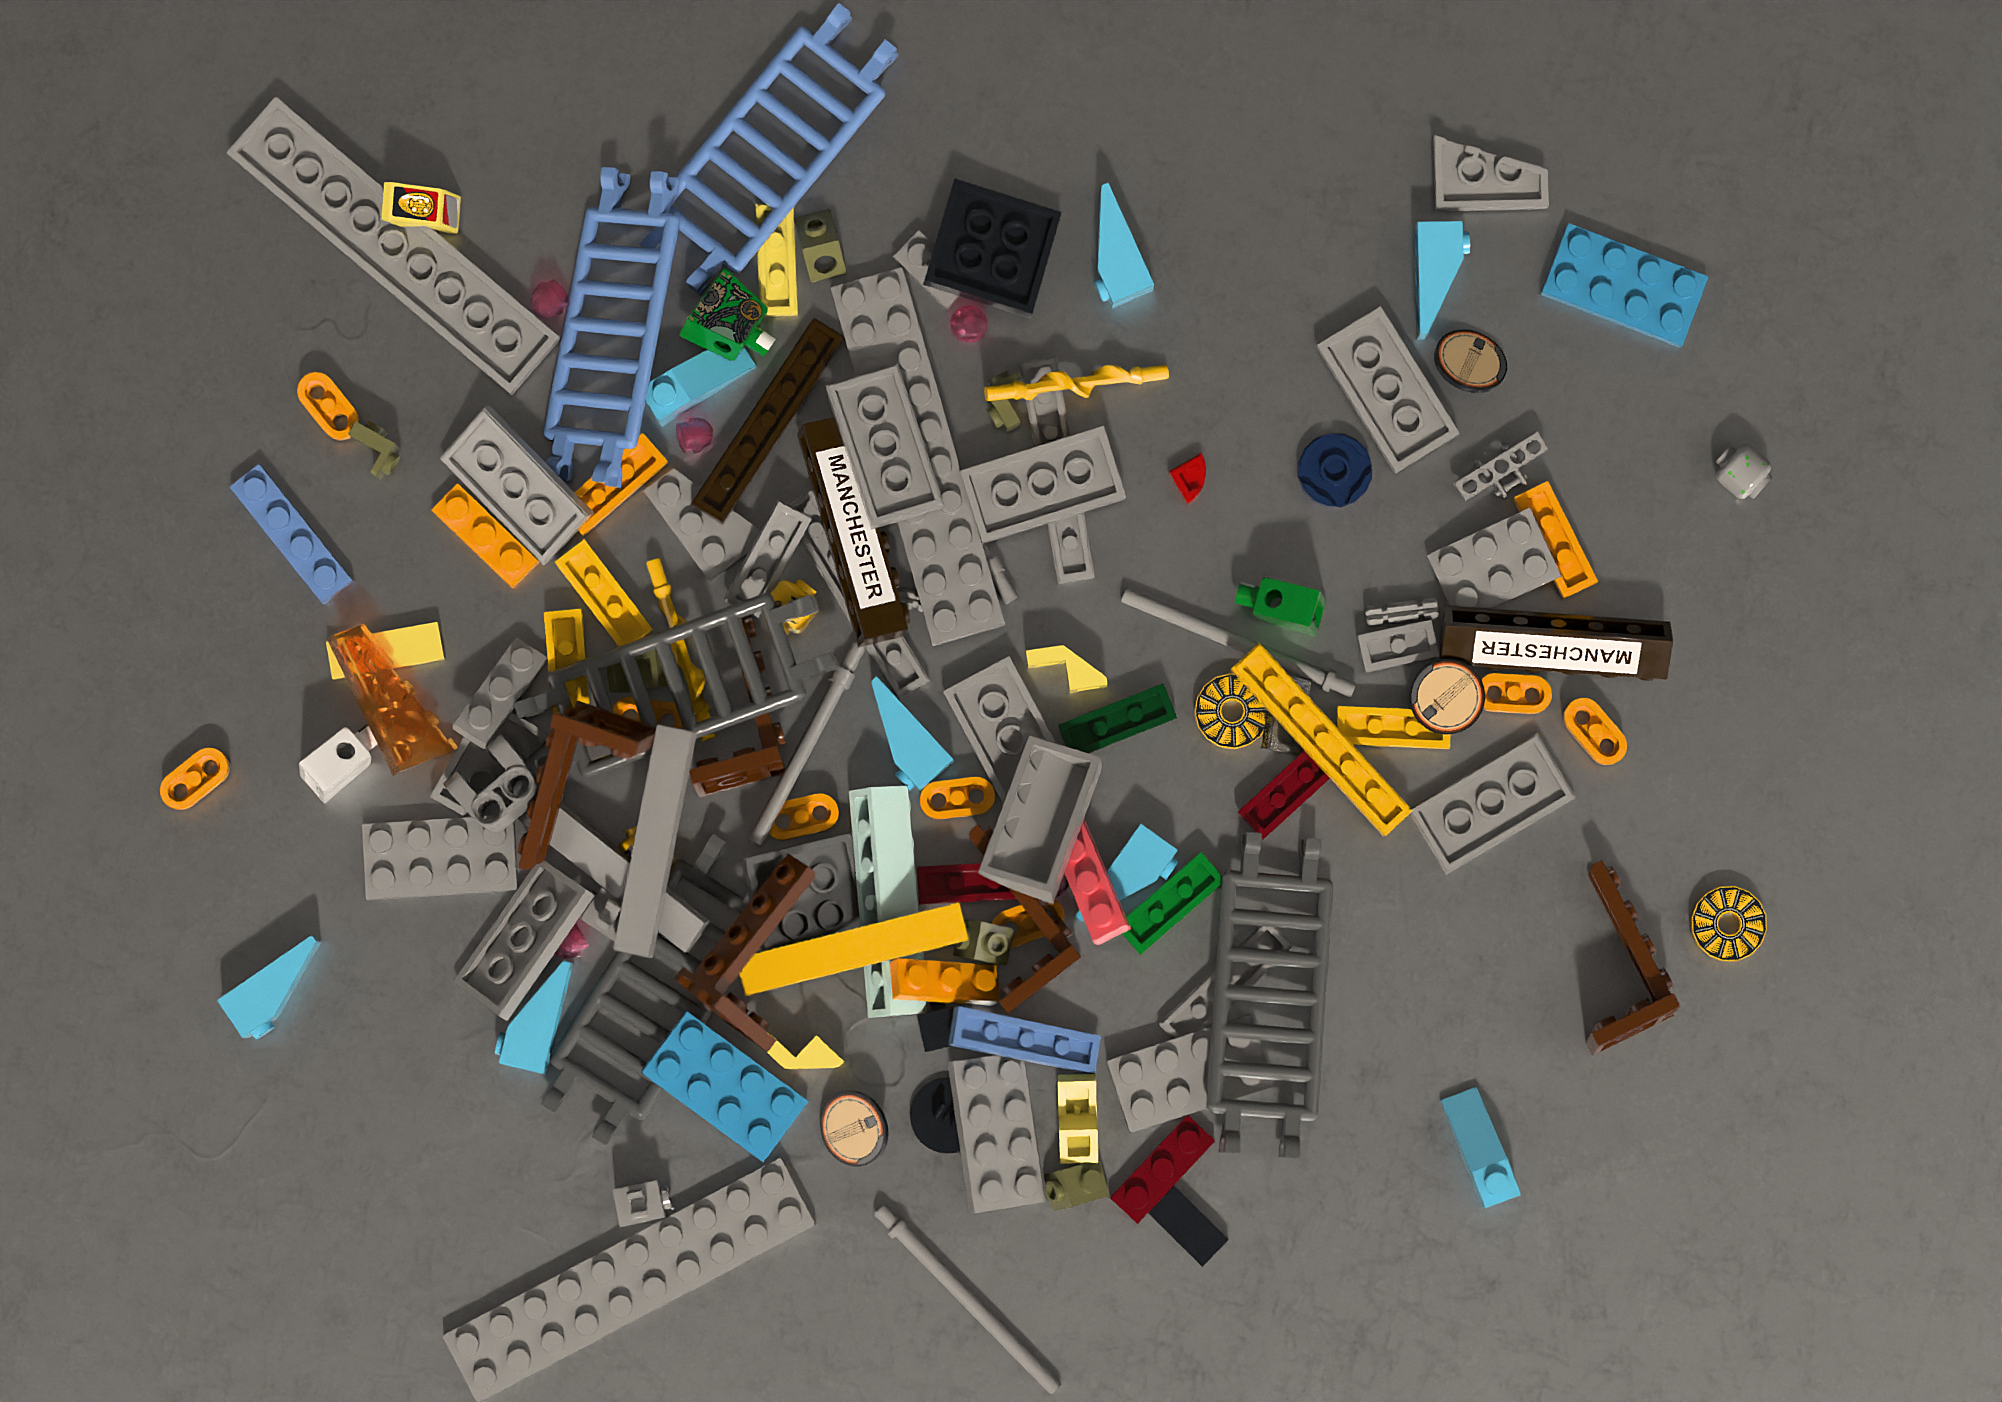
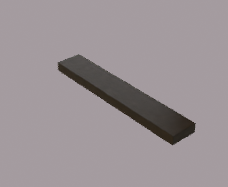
M813 317L691 502L693 507L724 525L845 341L843 335Z

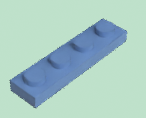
M260 464L256 465L230 486V489L323 605L327 604L354 582Z
M958 1006L954 1007L948 1045L1086 1074H1094L1101 1036Z

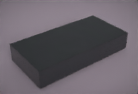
M1175 1186L1148 1213L1202 1267L1229 1240Z

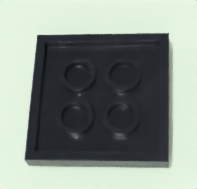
M955 178L923 285L1031 318L1062 212Z

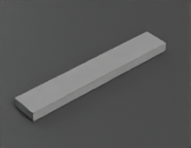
M1056 356L1019 362L1022 382L1025 384L1039 381L1046 373L1059 371ZM1062 390L1039 393L1033 400L1025 399L1034 447L1070 436ZM1084 512L1048 523L1058 585L1095 578Z
M810 489L787 504L811 516L812 520L800 541L851 623L813 489ZM903 636L865 646L898 700L930 682Z
M657 725L613 950L647 958L654 956L697 732L665 725Z
M561 802L550 845L618 900L623 902L631 859ZM525 811L517 819L529 827L531 820L527 819V811ZM667 887L658 932L686 953L692 950L710 920Z

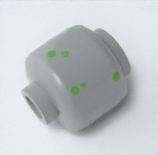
M1742 444L1737 449L1730 445L1716 461L1721 466L1716 474L1718 482L1739 499H1744L1748 496L1754 499L1773 478L1769 474L1771 463L1749 444Z

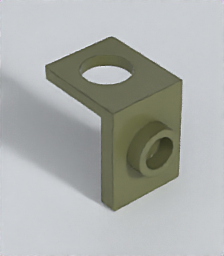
M830 209L794 218L810 282L813 283L846 274ZM822 256H832L835 258L834 265L828 269L821 270L814 266L815 261Z

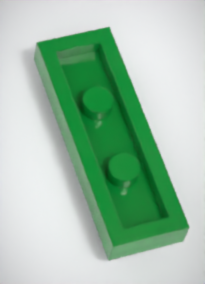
M1200 852L1127 916L1131 929L1121 934L1137 953L1141 955L1222 884V875L1204 854Z

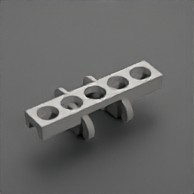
M1534 433L1512 448L1505 442L1501 445L1504 453L1486 464H1483L1480 459L1476 460L1475 465L1478 469L1454 483V486L1461 493L1463 500L1467 501L1492 485L1497 489L1495 495L1497 497L1501 496L1504 500L1507 499L1506 493L1521 484L1524 488L1527 487L1525 480L1528 477L1526 474L1522 475L1518 469L1548 450L1539 433ZM1534 440L1538 441L1540 449L1534 453L1528 452L1526 445ZM1518 450L1524 453V459L1520 462L1514 454ZM1499 459L1505 460L1509 465L1507 472L1498 473L1494 468L1495 462ZM1513 472L1516 478L1502 486L1499 480ZM1479 474L1482 475L1486 483L1479 480ZM1472 479L1476 482L1477 488L1467 493L1463 490L1462 486Z

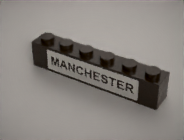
M835 417L803 424L797 433V437L858 648L900 638L908 630L907 625L910 624V614L906 603H901L897 592V589L900 588L898 572L895 567H890L886 553L890 551L889 541L884 531H880L879 528L871 530Z
M1444 605L1439 647L1440 659H1455L1469 666L1487 667L1492 670H1502L1505 668L1522 669L1531 673L1550 671L1562 672L1572 676L1592 674L1605 678L1621 676L1652 681L1655 679L1667 680L1673 636L1670 621Z

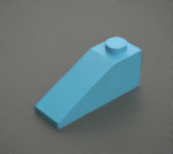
M1109 183L1101 185L1097 261V276L1099 279L1094 281V285L1101 301L1108 300L1113 309L1153 291L1154 282Z
M1463 221L1417 222L1414 228L1417 339L1426 338L1464 259V254H1469L1470 234L1469 231H1463Z
M745 348L735 361H730L706 350L649 382L646 403L661 427L750 372L756 368V365Z
M876 676L871 680L893 760L899 769L894 775L904 786H908L909 791L915 786L922 792L926 785L934 781L954 762V759Z
M1142 824L1139 825L1107 870L1119 901L1153 884L1159 876L1166 880L1179 862L1173 858L1178 850ZM1079 910L1074 918L1081 922L1084 919Z
M309 936L217 1000L242 1038H249L253 1035L255 1040H258L275 1028L272 1022L280 1017L321 943L317 936Z
M562 961L508 1025L506 1033H499L495 1048V1054L501 1055L499 1064L547 1074L550 1055L552 1054L574 963Z
M1477 1087L1440 1100L1480 1207L1488 1208L1520 1196L1521 1193L1509 1161Z

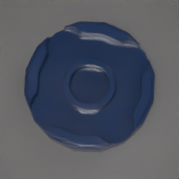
M1344 433L1327 434L1315 438L1304 448L1298 462L1297 478L1302 491L1312 502L1326 508H1343L1355 503L1367 491L1372 479V463L1367 449L1357 439Z

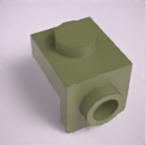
M1005 371L993 377L988 383L990 386L1010 384L1013 380L1021 381V376L1018 372L1009 375L1008 371ZM1008 399L989 401L991 406L986 411L996 428L1003 426L1008 434L1020 427V420Z
M355 421L348 434L352 439L380 454L370 473L381 480L385 473L390 475L397 466L400 455L396 453L399 447L394 442L385 438L388 431L371 421H368L365 426Z
M656 649L635 657L646 691L668 687ZM621 662L607 667L610 692L631 693Z
M964 919L969 940L955 943L953 956L1006 965L1014 933L1013 929Z
M1098 1159V1163H1083L1044 1174L1045 1194L1051 1202L1054 1211L1110 1196L1100 1159Z

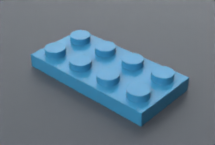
M1568 223L1541 295L1681 348L1709 276Z
M688 1011L683 1013L640 1071L762 1162L765 1161L808 1103L807 1099Z

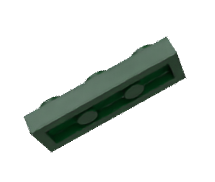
M1164 683L1061 723L1058 725L1066 747L1090 754L1176 720L1177 716Z

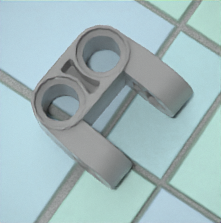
M502 734L490 742L487 748L506 769V772L485 790L478 794L458 771L443 783L457 802L478 823L493 832L502 831L527 811L534 797L537 798L540 784L536 781L537 777L528 764ZM520 779H528V790L522 795H514V784ZM491 804H499L500 812L498 816L493 820H485V809Z

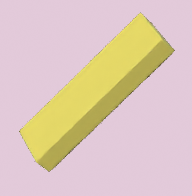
M756 204L757 226L773 210L767 204ZM794 207L758 250L759 300L768 308L765 317L798 316Z
M439 622L326 642L333 680L445 660Z

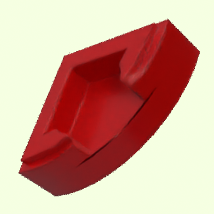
M1202 453L1168 472L1187 505L1199 495L1205 482L1206 464Z

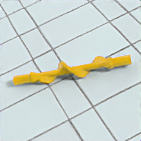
M1166 364L1148 367L1135 366L1128 371L1117 365H1106L1093 371L1090 376L1070 378L1064 371H1054L1046 373L1039 381L1031 384L1013 380L1010 384L984 387V396L986 401L1011 398L1015 400L1020 398L1033 400L1039 393L1070 389L1074 393L1088 398L1094 386L1122 382L1140 385L1142 382L1168 379L1169 371Z
M657 558L646 562L654 587L653 592L658 599L661 614L667 618L669 628L687 622L678 615L673 606L671 585L668 584L661 559ZM684 639L671 643L677 666L683 669L696 721L700 722L711 718L709 713L711 707L702 694L706 682L703 670L691 662ZM714 732L701 738L704 742L716 738L717 735Z

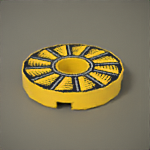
M1231 673L1215 677L1203 687L1196 699L1194 711L1197 727L1203 736L1214 745L1227 749L1246 747L1258 739L1268 724L1270 713L1241 680ZM1228 701L1239 703L1243 709L1241 719L1236 722L1225 720L1221 713L1223 704Z
M1736 886L1718 887L1705 893L1696 903L1690 917L1691 934L1697 947L1708 956L1719 961H1739L1752 955L1762 944L1767 931L1766 914L1760 901L1749 891ZM1725 913L1733 914L1738 920V929L1732 935L1724 934L1718 926L1719 918Z

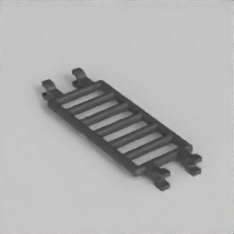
M764 593L554 670L548 675L551 691L513 704L518 718L523 717V719H527L554 707H557L559 713L563 714L565 707H573L565 682L586 675L596 707L614 713L600 669L621 662L641 722L657 727L658 723L635 659L638 655L656 649L683 726L681 729L697 732V739L803 700L806 696V690L802 681L839 669L840 666L836 655L831 652L798 665L793 656L783 623L819 612L820 609L815 596L807 595L786 605L776 607L773 596L769 593ZM761 610L789 689L771 696H767L741 621L742 617ZM726 623L754 701L733 710L705 632ZM690 636L692 637L718 715L700 722L696 721L670 645ZM577 742L572 765L577 764L583 778H590L651 756L652 748L636 757L633 756L632 759L609 754L591 761L586 745ZM548 755L533 760L537 774L542 763L547 761Z
M1246 832V834H1241L1240 871L1227 870L1222 876L1206 1107L1212 1113L1223 1114L1222 1132L1219 1142L1220 1153H1240L1241 1115L1282 1119L1278 1157L1300 1158V1121L1315 1120L1319 1109L1334 886L1329 879L1317 878L1321 839L1306 837L1305 840H1300L1299 876L1258 873L1262 833ZM1237 886L1318 893L1317 916L1236 909ZM1234 924L1316 931L1314 953L1232 946ZM1231 961L1313 968L1312 990L1303 991L1230 984ZM1229 999L1310 1006L1309 1029L1227 1022ZM1226 1037L1308 1044L1306 1067L1224 1060ZM1223 1075L1305 1082L1304 1105L1222 1098Z
M712 834L693 866L682 859L675 860L671 865L667 887L672 891L683 877L738 913H741L750 902L748 893L743 898L707 875L727 844L726 841L715 834ZM709 921L702 935L717 944L726 931ZM657 935L656 951L681 967H685L690 972L694 973L702 961L688 952H683L661 935ZM621 951L615 953L550 1055V1063L562 1072L541 1103V1105L552 1112H556L575 1081L605 1098L613 1105L592 1136L604 1145L608 1144L626 1113L636 1119H644L664 1089L640 1072L647 1063L646 1061L589 1026V1022L601 1005L660 1044L670 1032L609 993L619 975L623 974L681 1012L688 1011L704 1024L712 1014V1011L702 1002L700 1005L629 961L633 954ZM579 1038L650 1082L639 1101L631 1098L568 1057Z

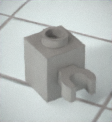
M602 887L598 893L592 890L591 893L595 896L584 910V914L580 919L615 942L622 902Z
M660 1179L612 1190L620 1227L667 1217L666 1209L672 1208L668 1186L661 1187Z

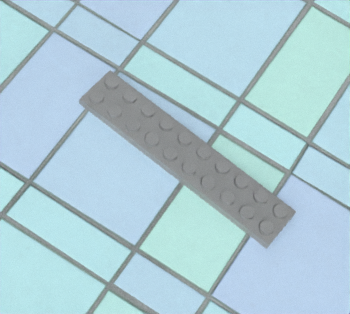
M276 96L226 152L247 172L511 396L560 341V337L432 228L427 226L400 227L382 220L384 188Z
M903 267L830 287L855 376L898 364L944 502V508L897 522L932 645H939L1005 626L979 531L960 474V465Z
M780 1157L448 1332L442 1337L475 1401L482 1402L815 1226L816 1223L783 1159Z

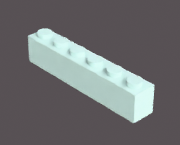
M908 786L869 787L849 791L860 927L919 913L917 876L915 874L913 854L914 839L912 837L910 819L911 803L908 796ZM919 952L899 958L924 960V954ZM895 959L864 966L868 1018L927 1013L926 1001L897 1000L892 998L890 962Z

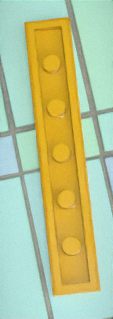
M1260 643L1253 647L1231 668V671L1383 837L1413 811Z
M955 903L755 953L740 972L744 994L747 996L969 939L960 903Z

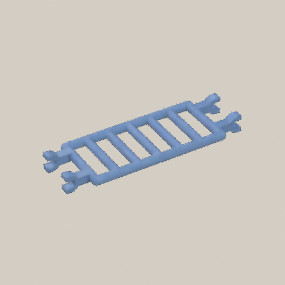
M840 3L835 6L827 20L815 34L806 27H799L676 175V178L680 179L677 193L672 197L669 213H676L680 217L679 230L710 254L702 265L686 280V283L689 284L688 287L699 296L704 293L712 279L723 266L733 273L742 271L885 96V89L875 81L898 57L897 48L885 39L862 70L838 53L829 44L852 20V17L849 16L851 14L850 11ZM803 45H806L867 93L854 111L790 62ZM780 73L843 122L842 126L830 140L767 91V88ZM756 102L820 151L807 168H804L743 119ZM733 130L796 180L783 197L719 148ZM709 159L773 209L759 226L696 177L697 173ZM685 188L749 237L736 255L672 206L673 202ZM656 226L639 245L642 248L660 249L664 227Z
M602 167L600 177L602 194L599 207L591 206L585 212L543 429L544 437L548 440H553L551 457L547 459L546 464L563 481L572 482L573 463L571 460L574 444L603 446L600 462L594 469L592 481L605 483L604 485L608 487L621 488L623 474L620 466L624 449H633L637 446L680 225V217L676 213H669L672 197L678 191L680 179L667 177L668 173L651 171L650 190L652 193L648 211L620 209L622 196L629 186L631 175L618 173L616 168ZM610 222L664 227L660 249L595 244L598 223ZM592 258L657 264L653 286L588 280ZM595 295L649 300L646 323L581 317L584 296ZM577 332L643 337L639 359L574 353ZM570 368L636 374L632 395L622 396L566 390ZM563 404L628 411L625 432L616 433L559 426Z

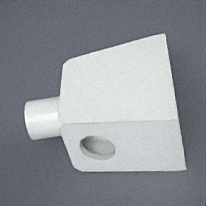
M370 722L355 734L345 727L299 763L300 776L325 804L371 764V754L369 751L379 744L383 737ZM342 752H350L353 757L344 760L338 755Z

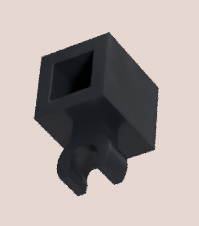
M929 1002L931 1012L917 1015L924 1051L929 1052L952 1047L948 1045L954 1007L946 1008L944 1002Z

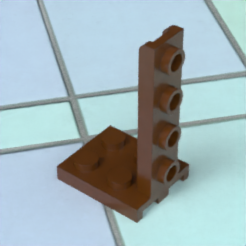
M747 615L742 617L741 621L753 652L750 638L757 635L752 617ZM761 651L753 652L759 673L766 672ZM743 673L750 703H752L754 701L752 699L745 675ZM770 686L765 687L767 696L773 695ZM770 712L755 717L762 750L755 751L754 747L743 748L733 752V758L719 761L717 757L703 759L696 763L697 768L690 769L692 785L699 798L783 774L785 766L779 745L786 743L780 722L772 723Z
M581 701L576 702L575 708L571 706L565 707L563 714L554 713L550 726L551 730L546 741V747L550 748L547 761L543 762L540 766L536 779L537 783L540 784L537 798L534 797L527 811V819L531 821L528 832L523 834L518 845L517 853L521 855L519 868L530 870L536 864L545 861L577 742L591 747H596L599 744L611 748L610 753L617 757L632 759L633 756L636 757L653 747L656 727Z
M977 824L970 830L969 837L982 855L985 856L993 830L990 826L983 830ZM1011 888L1009 890L1044 933L1059 955L1053 958L1048 953L1031 966L1035 972L1034 975L1025 982L1019 976L1001 990L1005 997L999 1003L1007 1013H1010L1081 958V955L1068 940L1073 933L1060 916L1053 921L1044 908L1049 905V902L1031 897Z
M789 853L775 867L767 881L753 895L748 905L727 928L725 934L711 952L704 957L696 971L692 973L685 967H682L674 977L679 984L725 1023L766 1052H769L777 1041L765 1031L769 1024L753 1011L747 1015L749 1012L746 1008L747 1005L731 992L726 996L724 995L727 993L728 987L815 877V872L809 866Z
M1602 860L1592 865L1588 875L1653 1003L1651 1004L1647 998L1629 1007L1625 1013L1626 1017L1616 1020L1615 1016L1612 1015L1594 1024V1028L1591 1029L1592 1033L1586 1041L1593 1056L1675 1016L1674 1014L1681 1007L1675 994L1670 992V989L1674 988L1668 972L1664 967L1658 969L1652 957L1656 954V950L1647 934L1641 936L1634 923L1639 920L1634 906L1630 900L1624 902L1617 888L1621 887L1617 873L1612 866L1606 868Z

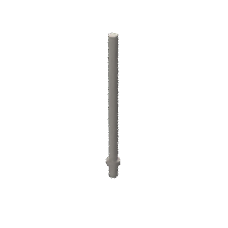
M1126 588L1121 602L1245 654L1258 644V642ZM1261 644L1284 670L1322 685V690L1329 692L1332 689L1348 697L1352 696L1356 683L1337 676V671L1330 669L1329 672Z
M886 1205L882 1206L874 1214L890 1230L888 1235L892 1239L896 1237L1050 1395L1058 1389L1061 1383L907 1227L909 1223L905 1218L900 1220Z

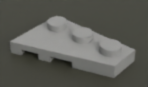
M1437 135L1433 136L1435 212L1548 209V169L1506 156L1500 157L1480 151L1479 148L1457 144Z
M673 468L643 491L711 583L747 556L760 529L735 511L731 512L724 525L693 507L691 502L701 487Z
M510 713L490 742L502 734L526 761L546 743L549 733ZM464 737L430 797L465 816L468 812L457 802L443 783L458 771L473 789L480 794L506 772V769L490 752L487 746L483 749Z

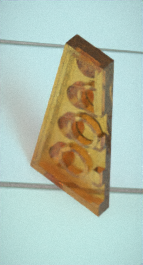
M365 624L334 634L327 640L393 776L457 750L458 746L453 739L449 738L447 740L436 726L439 721L430 710L426 712L413 696L416 691L407 680L403 681L394 671L392 668L394 662Z

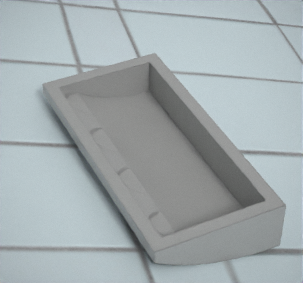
M1029 736L980 866L979 874L1008 888L1053 904L1102 770L1101 757Z

